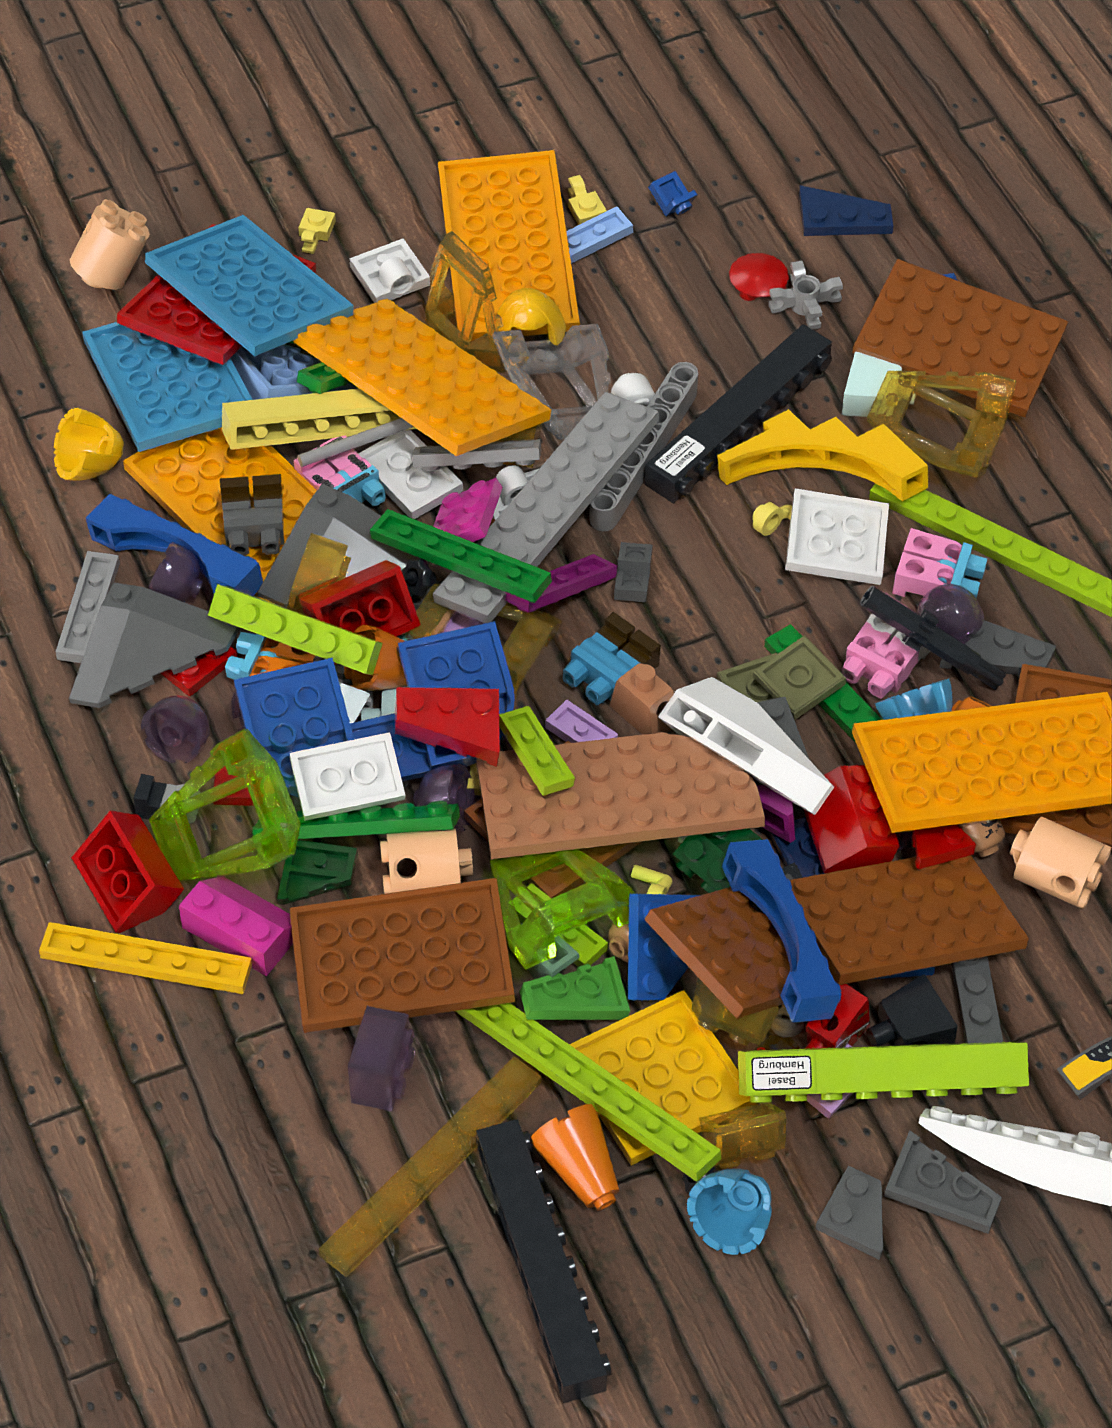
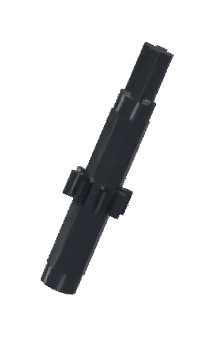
M874 585L863 595L860 606L905 634L902 641L910 648L918 652L921 646H923L967 675H973L994 690L998 686L1001 687L1004 683L1003 679L1006 673L981 658V655L969 646L936 626L939 619L926 609H923L919 615Z

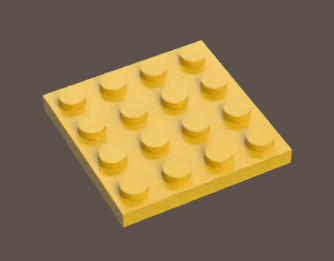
M685 990L569 1044L696 1133L756 1105V1103L750 1102V1096L739 1095L738 1069ZM597 1112L631 1166L656 1154Z

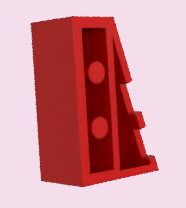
M397 687L395 697V734L434 747L439 745L456 751V754L465 757L467 755L487 761L489 765L497 767L500 754L499 689Z

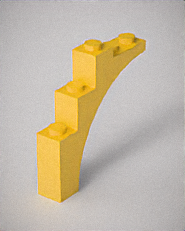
M789 409L764 421L763 433L717 455L719 478L726 485L747 476L770 470L800 467L843 471L868 479L887 489L901 501L928 488V465L884 424L857 437L837 417L809 429Z

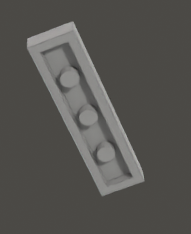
M541 439L492 442L459 456H455L442 446L415 447L412 454L413 468L421 467L423 471H435L440 469V466L453 465L454 469H467L472 467V464L484 463L485 467L502 466L503 462L516 461L517 465H530L535 463V460H540L542 452Z
M87 551L56 649L57 660L82 662L101 604L115 581L120 565L119 555Z

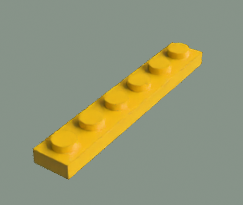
M52 922L48 923L39 949L40 958L238 994H244L252 968V959L250 957Z

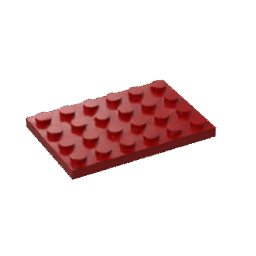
M293 255L316 273V263ZM157 275L117 313L118 324L221 365H224L242 347L241 344L160 275Z

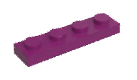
M592 554L549 571L551 572L552 582L535 603L505 592V601L517 606L520 611L534 612L538 608L556 603L563 598L578 594L583 590L601 585L603 582L615 578L617 565Z

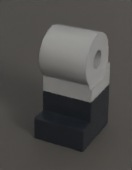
M141 774L133 799L136 815H140L142 819L174 824H190L196 820L203 795L193 786L155 782L154 776Z

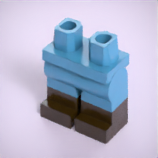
M612 612L605 619V625L571 651V662L563 669V681L572 688L577 687L582 681L586 682L588 686L586 687L585 695L591 702L599 705L606 699L611 700L616 681L637 664H647L654 669L657 668L660 661L661 645L639 629L635 632V626L615 612Z

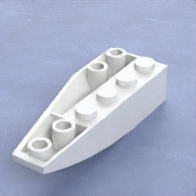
M713 677L677 689L658 716L678 735L691 737L749 773L754 780L816 815L834 789V786L757 702Z
M939 1106L925 1109L919 1118V1124L986 1166L1022 1182L1054 1193L1112 1206V1143L1100 1141V1137L1096 1134L1079 1132L1078 1135L990 1120L978 1115L952 1113V1110Z

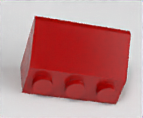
M387 560L299 598L304 615L351 632H355L362 625L374 626L397 637L421 626L400 566Z
M865 765L839 766L824 774L834 786V789L816 815L803 809L823 872L831 873L891 862L899 848L896 834L892 833Z
M110 810L71 857L115 933H122L165 913L184 890L140 815Z

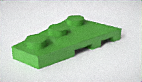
M615 956L606 958L602 964L592 967L589 964L579 966L575 972L565 975L557 973L553 977L548 975L524 982L519 991L527 1020H621L628 1017L630 1013Z

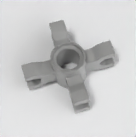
M803 261L791 262L790 267L793 274L789 275V279L793 288L770 289L769 293L772 300L769 301V308L771 313H778L792 307L795 313L805 316L809 328H821L819 317L822 316V310L819 302H840L842 296L839 290L843 289L840 277H835L820 283L816 277L806 275Z

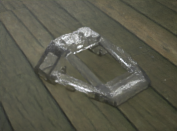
M598 324L572 326L558 345H553L550 340L525 342L521 330L497 331L492 334L511 381L520 390L537 398L551 409L550 420L543 424L559 440H564L605 392L609 393L608 385L611 383L610 373L607 372L606 362L609 360V352ZM590 360L597 399L575 370V367ZM563 372L586 406L552 409L529 375Z

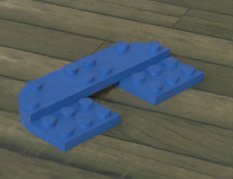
M495 621L398 643L397 649L408 687L499 689V714L513 711L515 701L514 687ZM333 658L234 680V687L250 745V753L256 767L273 786L295 797L299 796L289 757L290 753L390 732L402 781L463 768L475 764L476 759H479L469 755L465 757L456 754L454 750L439 745L434 747L395 734V713L350 723ZM499 727V741L501 744L505 735Z

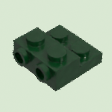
M749 828L690 835L685 838L673 855L680 860L676 867L691 879L697 874L704 880L701 887L708 893L731 887L722 868L730 842L763 839Z

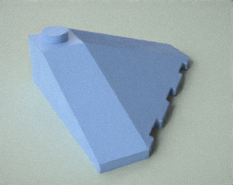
M286 344L257 356H253L242 346L231 357L253 400L312 394L313 392L309 391L307 387L297 382L298 371L321 362L317 358L300 353V348ZM350 382L345 386H340L327 392L358 389V387Z

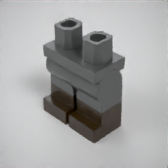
M281 474L252 476L253 508H251L248 476L220 478L226 546L243 556L249 554V547L261 546L262 553L266 555L278 554L280 545L284 544Z

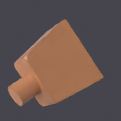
M641 663L637 664L616 681L610 707L642 735L659 732L668 733L672 730L658 717L674 695L672 688L655 674V669L652 666Z

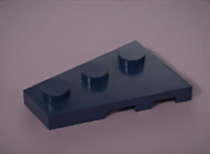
M800 185L799 197L804 236L893 233L891 204Z

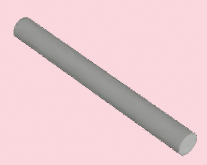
M400 418L297 455L298 462L301 467L414 426Z

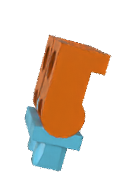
M240 632L236 649L237 653L244 654L246 657L245 659L234 656L229 657L225 665V671L228 678L235 680L311 663L316 655L259 634Z

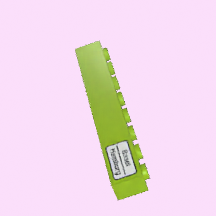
M1024 1042L738 1051L739 1095L750 1096L751 1103L772 1102V1095H785V1101H807V1094H821V1100H842V1093L856 1092V1099L878 1098V1092L891 1091V1097L893 1098L913 1097V1090H926V1096H948V1089H961V1095H982L983 1088L996 1087V1094L1018 1093L1017 1087L1029 1086L1028 1044Z

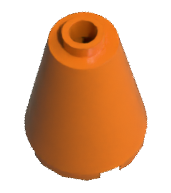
M362 625L357 628L354 633L383 644L373 675L344 666L345 678L351 680L353 684L350 686L363 691L387 690L408 686L397 649L398 643L404 642V640L374 626Z
M585 1104L567 1111L569 1116L558 1121L557 1117L548 1121L531 1136L533 1147L585 1206L587 1208L596 1207L597 1211H600L616 1202L615 1195L619 1192V1186L598 1113L592 1104Z

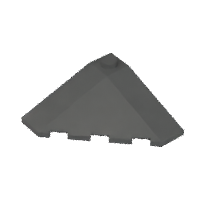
M322 484L302 511L258 590V597L279 606L290 608L298 606L297 599L384 560L399 565L402 570L406 567L408 560H419L421 558L371 539L370 529L381 516L352 496Z
M113 583L97 615L69 697L70 703L101 708L112 703L110 696L128 688L132 694L155 684L152 677L171 669L175 675L197 665L195 658L214 650L215 655L218 656L227 652L240 627L208 616L209 611L148 588Z

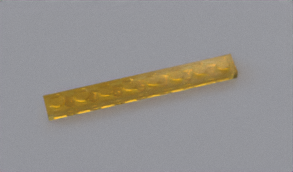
M514 1056L319 1248V1256L347 1277L476 1149V1130L501 1124L541 1084V1076Z

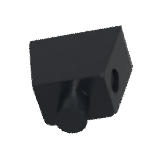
M924 974L883 999L879 1003L878 1024L866 1029L867 1037L872 1046H881L888 1042H891L893 1046L955 1044L958 1025Z

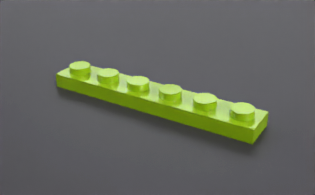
M217 584L208 616L324 659L333 658V661L337 664L369 675L374 673L383 644L224 585Z

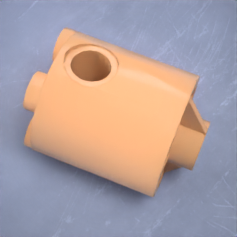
M105 199L101 205L96 206L70 258L72 268L82 277L86 284L94 288L113 290L123 288L150 235L145 225L147 222L146 217L139 212L132 211L130 213L119 208L111 200Z
M1040 817L1032 831L1026 832L1020 829L1012 844L1010 855H1013L1016 864L1014 879L1084 909L1092 891L1095 892L1103 874L1099 872L1101 865L1104 866L1106 864L1112 847L1047 818Z
M456 829L387 834V840L380 841L382 863H389V875H383L384 894L460 883V877L473 876L471 848L458 849ZM404 858H410L416 863V870L409 876H402L397 872V864Z

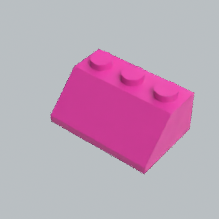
M224 876L199 881L179 905L183 929L225 953L250 957L252 959V968L265 976L271 972L293 945L290 914Z

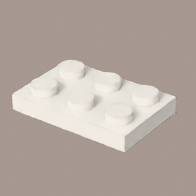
M404 430L390 435L358 454L379 471V482L384 487L385 493L408 517L416 519L442 504V500L447 495L453 492L461 493L463 491V482L447 466H440V469L435 471H423L421 467L413 468L412 454L415 447H425L426 445L412 430Z
M390 732L290 753L289 758L304 821L405 800L406 795Z

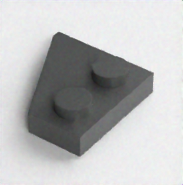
M848 1166L816 1223V1230L880 1260L883 1252L881 1181Z

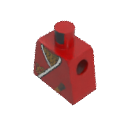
M847 984L839 985L841 1000L836 1006L832 1019L808 1021L806 1025L807 1046L804 1049L842 1048L847 1044L853 1046L870 1026L868 998Z

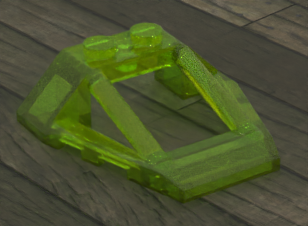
M243 729L218 743L209 752L211 756L202 766H197L190 773L191 778L179 791H174L149 819L157 844L179 881L268 869L295 854L301 827L278 763L248 729ZM224 766H226L228 775L238 776L192 796ZM248 788L263 831L202 858L186 814ZM257 850L258 855L234 860L252 851Z
M579 849L490 860L492 877L497 878L508 947L525 970L555 957V937L606 914L617 928L629 923V894H635L634 891L613 871ZM564 863L586 884L542 902L522 881ZM508 889L532 911L522 925L520 924Z

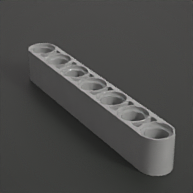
M679 362L675 364L647 407L659 411V421L589 504V522L592 528L603 532L609 531L617 525L645 480V464L667 445L697 396L698 369L692 363Z

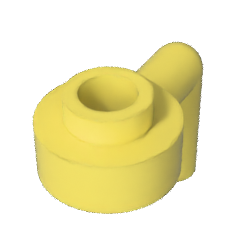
M772 502L758 506L752 516L753 528L764 536L770 535L777 529L783 519H791L792 506L787 504L778 507Z
M636 864L633 867L632 878L651 884L647 894H667L672 885V878L669 875Z

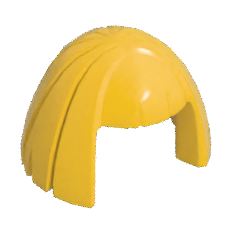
M522 288L512 292L499 308L494 323V337L498 345L509 353L515 344L514 327L520 330H535L547 324L550 342L553 345H558L565 336L566 324L560 309L548 295L537 289Z
M74 408L70 409L67 414L65 413V418H62L57 429L59 432L56 433L54 448L56 449L54 451L56 455L54 463L55 467H57L58 475L65 480L81 481L95 478L112 469L123 454L124 442L120 433L103 418L87 410Z

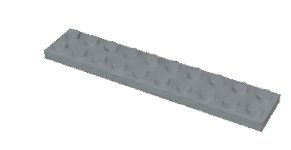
M605 392L489 527L486 537L479 539L476 544L537 567L658 423L659 411ZM454 571L447 576L433 593L434 603L483 623L491 622L507 603L505 601V591Z

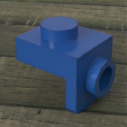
M676 171L651 182L648 186L666 217L675 212L677 215H681L693 207L691 203L698 195L695 190L688 193Z

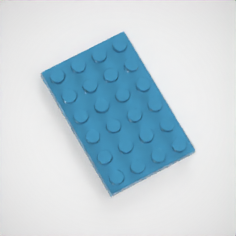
M245 215L145 253V263L253 356L297 339L298 334L306 332L309 325L320 324L324 326L330 324L331 318L337 316L347 318L353 315L354 305Z
M117 322L82 332L89 353L138 452L221 428L222 403L253 400L231 358L224 365H221L141 332L134 331Z

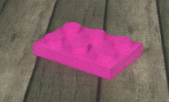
M494 478L487 482L481 480L459 494L458 492H453L447 495L442 500L433 527L471 542L486 537L503 488L498 479Z

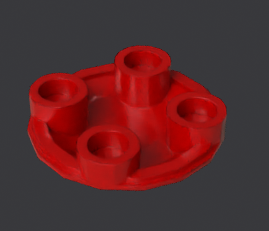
M750 253L739 257L732 264L729 271L730 282L736 290L740 291V297L746 301H753L758 297H769L770 289L773 288L786 289L789 279L788 269L784 263L773 255L764 253Z

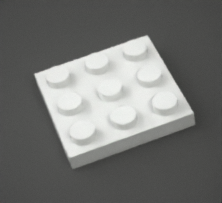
M795 489L792 501L785 570L880 585L883 577L889 503Z

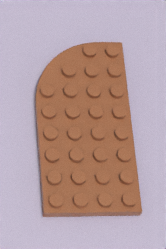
M659 732L656 734L554 745L574 775L575 780L573 787L544 796L514 750L500 751L497 767L487 764L485 760L476 759L491 859L765 827L763 807L753 777L688 736Z

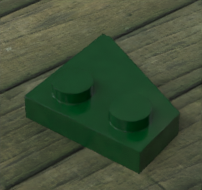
M290 839L277 897L278 904L285 905L352 885L358 856L357 848Z

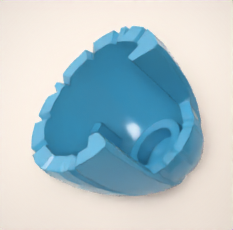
M950 679L941 680L922 686L920 689L916 688L879 701L875 705L883 720L952 711Z
M725 1169L705 1176L691 1189L690 1197L687 1199V1212L691 1216L690 1222H693L694 1230L699 1237L703 1236V1241L717 1251L722 1249L723 1253L737 1255L739 1252L741 1254L748 1253L761 1243L766 1235L772 1213L771 1191L769 1184L763 1177L751 1174L749 1170Z

